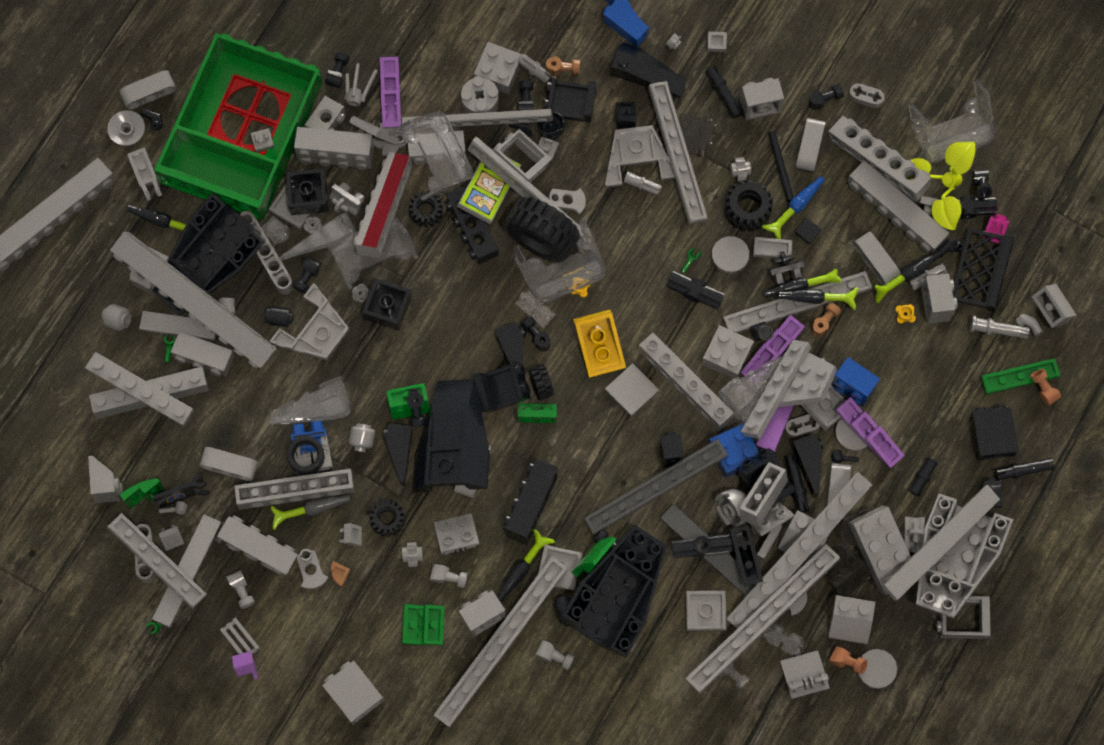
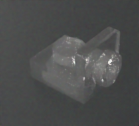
M275 216L261 227L265 235L276 245L280 242H285L290 235L289 227L286 224L284 225Z

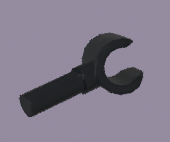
M835 450L831 453L834 463H841L843 461L859 462V457L842 456L841 450Z

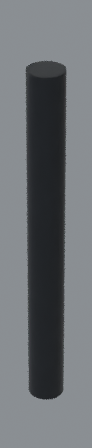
M771 131L768 135L787 202H791L794 196L776 132Z

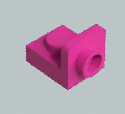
M1000 214L992 215L985 232L1005 236L1010 221L1006 220V216ZM997 239L991 240L992 242L1000 244L1001 240Z

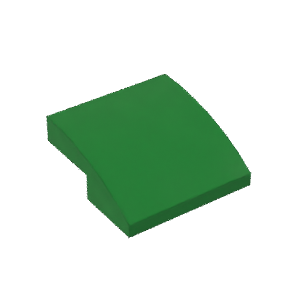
M158 478L140 482L120 494V497L131 510L145 497L151 503L154 500V495L166 490Z
M608 537L595 543L571 573L576 577L583 570L590 573L612 547L616 539Z
M404 604L401 644L442 646L445 606Z

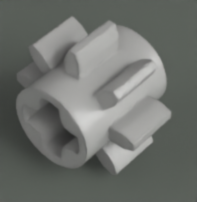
M744 157L735 158V163L730 164L731 175L736 177L737 181H745L747 176L751 175L750 161H745Z
M416 542L407 543V547L402 548L403 562H408L409 567L418 566V561H423L422 546L417 547Z

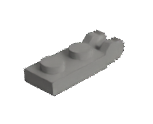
M145 147L128 153L127 155L140 188L143 189L147 201L151 200V195L146 188L149 185L153 184L158 197L161 196L162 193L157 183L158 180Z

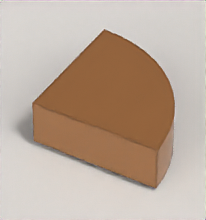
M333 561L331 565L332 577L336 584L343 588L351 569Z

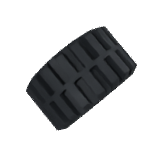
M742 180L739 185L737 183L734 184L733 189L730 188L724 206L726 218L729 217L728 222L730 224L734 223L736 229L741 227V231L749 229V232H751L755 227L757 230L760 229L761 225H765L767 220H769L773 207V198L770 197L771 192L769 190L766 191L764 184L760 186L758 181L752 183V180H748L745 183ZM743 199H752L759 205V209L752 213L744 212L739 208L738 202Z

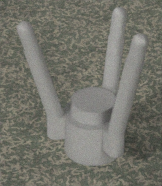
M356 64L353 87L350 89L349 74H345L344 100H346L348 105L360 106L361 103H365L366 95L378 70H374L363 94L357 88L360 64Z

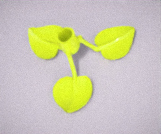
M956 142L947 148L945 160L948 165H951V172H947L942 176L929 174L931 164L927 160L922 158L910 160L915 164L916 168L926 171L931 178L942 179L944 186L949 187L942 195V200H936L932 204L933 218L939 225L949 230H956L962 209L958 199L946 196L955 190V187L961 185V174L968 172L975 157V142ZM907 177L906 179L912 180V179H914V178H913V177Z

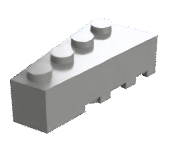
M228 516L214 541L219 544L221 541H224L229 549L237 552L241 550L244 552L243 555L250 560L256 562L259 560L262 566L282 576H286L298 555L294 553L295 549L286 544L284 546L278 544V540L273 536L267 535L266 537L260 534L261 530L255 526L250 525L248 527L242 524L244 521L237 516Z

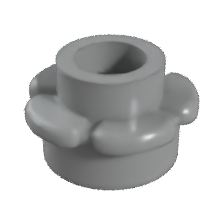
M674 33L665 43L669 50L671 48L675 50L680 45L681 41L679 39L681 36L678 37Z
M315 216L306 218L303 225L304 230L310 234L318 233L322 228L321 220Z
M359 284L353 288L352 298L354 301L365 302L370 292L366 285Z

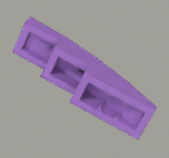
M380 57L383 128L401 127L399 58Z
M789 315L781 327L774 332L773 337L763 344L741 373L756 385L784 354L792 340H795L805 329V326L792 315Z
M848 397L835 409L853 432L889 468L893 467L905 456L882 427L877 426L866 411L863 412L851 397Z
M793 406L778 407L764 433L758 439L756 447L760 449L770 448L775 451Z

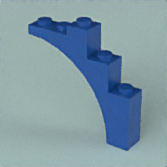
M604 0L609 5L603 11V22L632 45L638 47L649 35V27L637 16L628 0Z

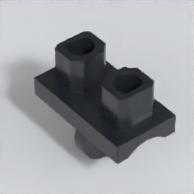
M782 251L779 253L780 258L774 259L775 265L780 263L782 265L767 269L768 274L772 275L774 283L780 284L786 282L784 276L786 271H790L792 280L803 277L802 267L805 266L804 262L800 260L788 263V261L794 260L793 255L786 256L785 252Z

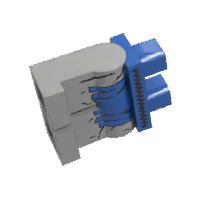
M311 422V432H305L304 424L293 425L292 441L298 437L309 436L318 440L323 447L325 454L324 464L316 473L332 471L333 464L327 432L322 422ZM301 445L295 451V461L305 467L312 465L311 454L313 453L315 462L317 460L316 449L311 445Z

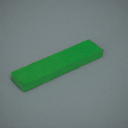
M1053 358L983 375L980 378L985 394L990 395L1035 384L1031 374L1039 369L1046 371L1047 381L1059 378L1060 373L1056 360Z

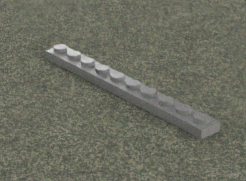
M857 472L763 577V582L758 583L726 619L738 629L784 585L872 484Z
M827 544L823 546L686 678V681L701 694L840 560V556Z
M554 557L550 558L435 712L434 716L449 728L453 725L560 581L568 567Z

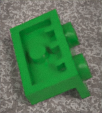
M424 383L387 391L393 420L413 416L412 408L408 405L406 399L408 398L409 390L413 388L418 389L424 398L421 414L429 413Z
M519 403L518 423L557 424V405Z

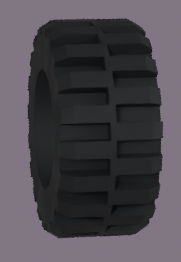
M520 198L505 220L506 231L518 244H521L523 248L531 251L534 255H538L550 262L555 261L559 263L565 261L580 238L579 230L570 218H567L557 208L537 198Z

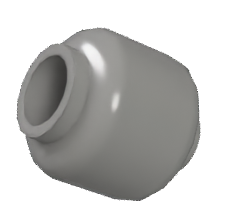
M110 304L102 312L103 323L108 328L122 331L131 323V314L123 306Z
M356 423V426H352L350 429L349 444L354 446L355 451L365 452L366 448L370 449L373 447L375 430L371 429V425Z

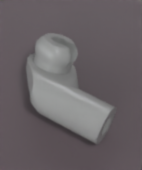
M1021 314L1020 317L1016 318L1017 325L1029 326L1034 336L1043 333L1034 317Z

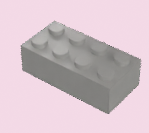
M297 127L294 149L298 162L306 165L311 163H318L321 166L337 165L340 168L356 167L358 170L372 169L374 156L372 134Z
M880 506L849 521L848 525L879 593L887 595L888 592L882 585L911 556L889 507Z

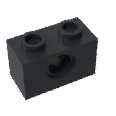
M668 432L661 436L660 452L663 468H669L683 460L681 434Z

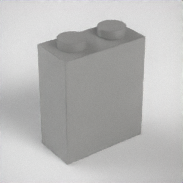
M348 661L340 667L341 671L336 675H329L324 680L325 683L322 686L350 723L354 725L381 704L384 699L355 661L351 663Z

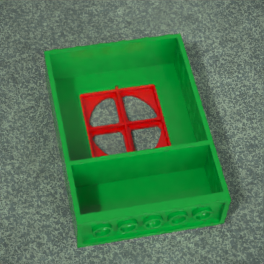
M216 33L154 169L159 184L203 200H207L214 193L237 212L249 211L256 219L264 221L294 152L297 127H305L322 88L323 82L320 69L312 64H303L295 58H286L281 53L269 52L262 46H252L245 40L238 41L232 39L228 34L223 33L221 35ZM251 86L258 89L248 110L227 103V100L240 89ZM265 92L272 93L278 102L279 118L277 120L256 114L258 105ZM223 111H229L245 118L234 140L228 138L222 129L221 114ZM252 121L273 127L271 137L275 148L256 153L254 144L247 145L243 143V139Z

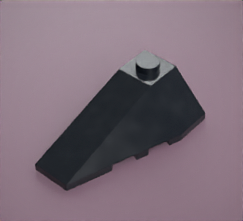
M622 42L617 50L611 66V76L648 87L649 84L667 81L671 95L681 98L687 80L642 48Z

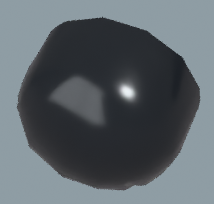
M552 112L553 121L536 123L540 134L547 139H556L565 131L566 121L558 112Z

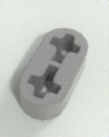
M858 83L850 88L849 97L856 103L872 108H878L883 104L884 93L879 89ZM857 90H860L859 96L855 95ZM875 95L878 96L877 102L873 101Z
M810 414L789 420L785 426V433L790 438H797L816 432L820 425L815 423V427H812V425L805 426L804 424L809 423V419L815 421ZM792 424L794 427L801 426L797 429L796 433L793 430H789Z

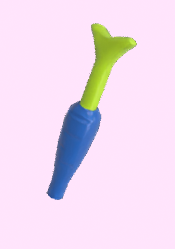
M819 176L812 184L791 200L789 209L776 222L762 225V228L773 232L776 239H781V227L794 213H799L805 208L819 187L825 182L824 178Z

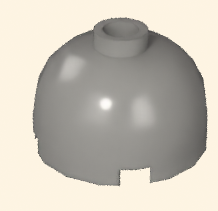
M738 489L726 490L715 498V502L718 500L719 505L716 507L720 518L727 526L730 524L734 526L733 528L741 527L747 523L742 520L739 508L748 495Z

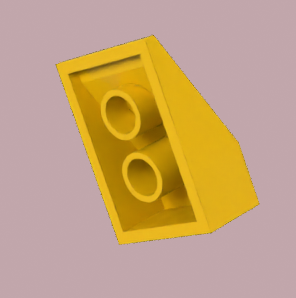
M611 310L573 319L589 378L626 368Z

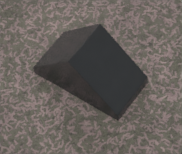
M616 102L617 130L635 128L637 121L635 102Z

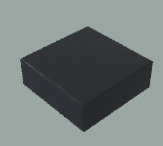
M807 218L798 227L795 234L810 245L821 233L822 229Z

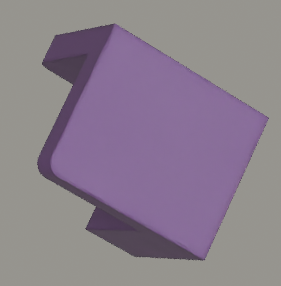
M251 651L232 656L233 667L238 677L252 673L254 680L258 679L257 668Z

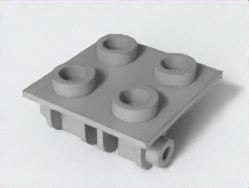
M777 502L772 505L759 527L749 522L747 523L751 526L750 529L753 534L758 533L763 536L795 515L782 503Z
M472 513L434 522L441 554L445 553L447 555L448 553L455 552V550L459 552L458 549L460 548L465 551L464 547L469 549L476 548L479 545Z
M818 650L780 661L791 699L830 689L828 684L829 678L825 674Z

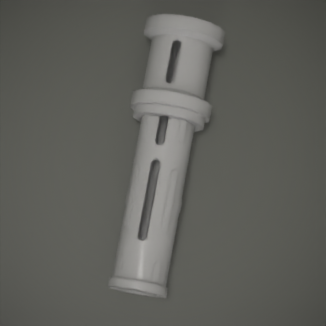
M972 315L970 321V332H985L986 335L996 333L1025 339L1029 335V327L994 322L992 318L982 319Z

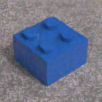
M847 357L835 374L831 385L840 395L844 394L847 397H851L858 406L863 407L875 391L880 378Z
M745 423L709 439L708 444L719 439L728 454L727 458L717 463L725 479L739 473L737 467L744 460L758 455L759 451L752 437L744 436L741 432Z

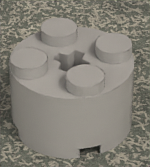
M475 76L465 83L461 91L462 107L465 114L497 111L499 104L498 89L491 80Z

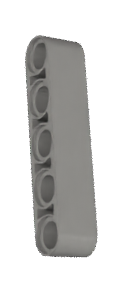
M249 211L240 213L246 220L252 221L250 224L261 234L265 241L264 245L256 253V256L276 290L282 295L289 294L293 290L291 277L255 216ZM265 250L270 251L266 256L261 255ZM272 266H279L277 271L270 270ZM282 281L289 282L285 287L279 286Z

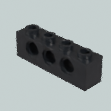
M467 185L447 193L445 204L448 211H452L455 216L453 221L456 227H460L463 232L460 235L464 244L468 243L470 247L468 251L472 260L476 259L479 265L499 256V250L485 221L468 212H460L458 210L459 207L457 205L467 188ZM468 223H474L476 225L474 228L466 227ZM476 239H482L484 241L482 244L479 245L474 243Z

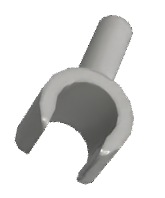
M177 501L175 507L161 508L159 513L175 512L182 515L186 512L187 504Z

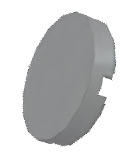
M727 236L715 243L712 249V261L718 270L734 274L746 267L749 261V249L743 240Z
M841 418L836 425L835 437L842 448L851 452H857L868 447Z
M880 649L869 650L863 654L861 658L866 659L868 665L863 674L858 673L862 683L873 689H881L890 685L897 674L896 661L892 655Z

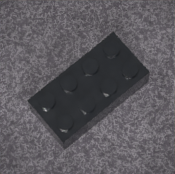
M538 458L535 463L531 462L527 471V481H522L519 488L520 496L519 498L515 497L511 506L513 508L511 516L507 515L503 524L507 538L526 546L531 539L533 530L539 521L558 478V467Z

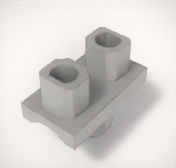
M342 182L340 185L334 184L331 187L332 191L329 196L332 200L331 202L335 205L334 211L337 213L341 210L346 213L349 211L354 216H357L364 201V196L359 192H356L353 196L349 194L350 187L345 182Z
M925 517L904 518V542L910 553H916L923 546Z

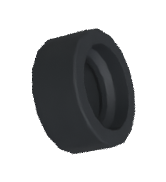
M302 436L293 440L289 445L287 459L295 472L302 475H310L320 470L324 464L325 454L318 440L313 437ZM307 444L316 449L317 460L314 464L305 467L295 461L294 455L298 447Z

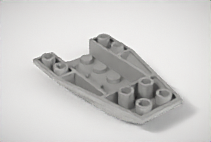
M938 494L925 526L923 545L962 508L957 506V499ZM994 513L993 518L984 515L919 579L916 605L955 618L1000 556L1014 519Z

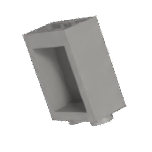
M520 129L514 134L512 132L508 134L504 139L505 142L503 144L498 143L493 149L498 156L530 183L548 167L552 160ZM514 144L536 163L526 173L504 155Z
M970 596L964 604L979 605V632L947 631L946 616L939 613L940 621L937 620L936 630L940 632V638L988 639L990 637V597Z

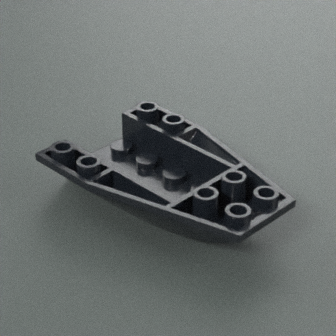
M212 193L187 222L168 263L207 294H210L241 272L264 245L265 241L261 234L240 213ZM154 287L153 292L178 316L187 311L184 308H178L173 304L174 300L169 296L167 298L158 292L159 288Z
M474 379L438 381L426 419V425H424L415 455L413 492H433V487L453 485H465L469 490L488 489L490 450Z
M634 525L580 582L562 617L570 627L600 647L627 658L646 623L667 546L637 525Z

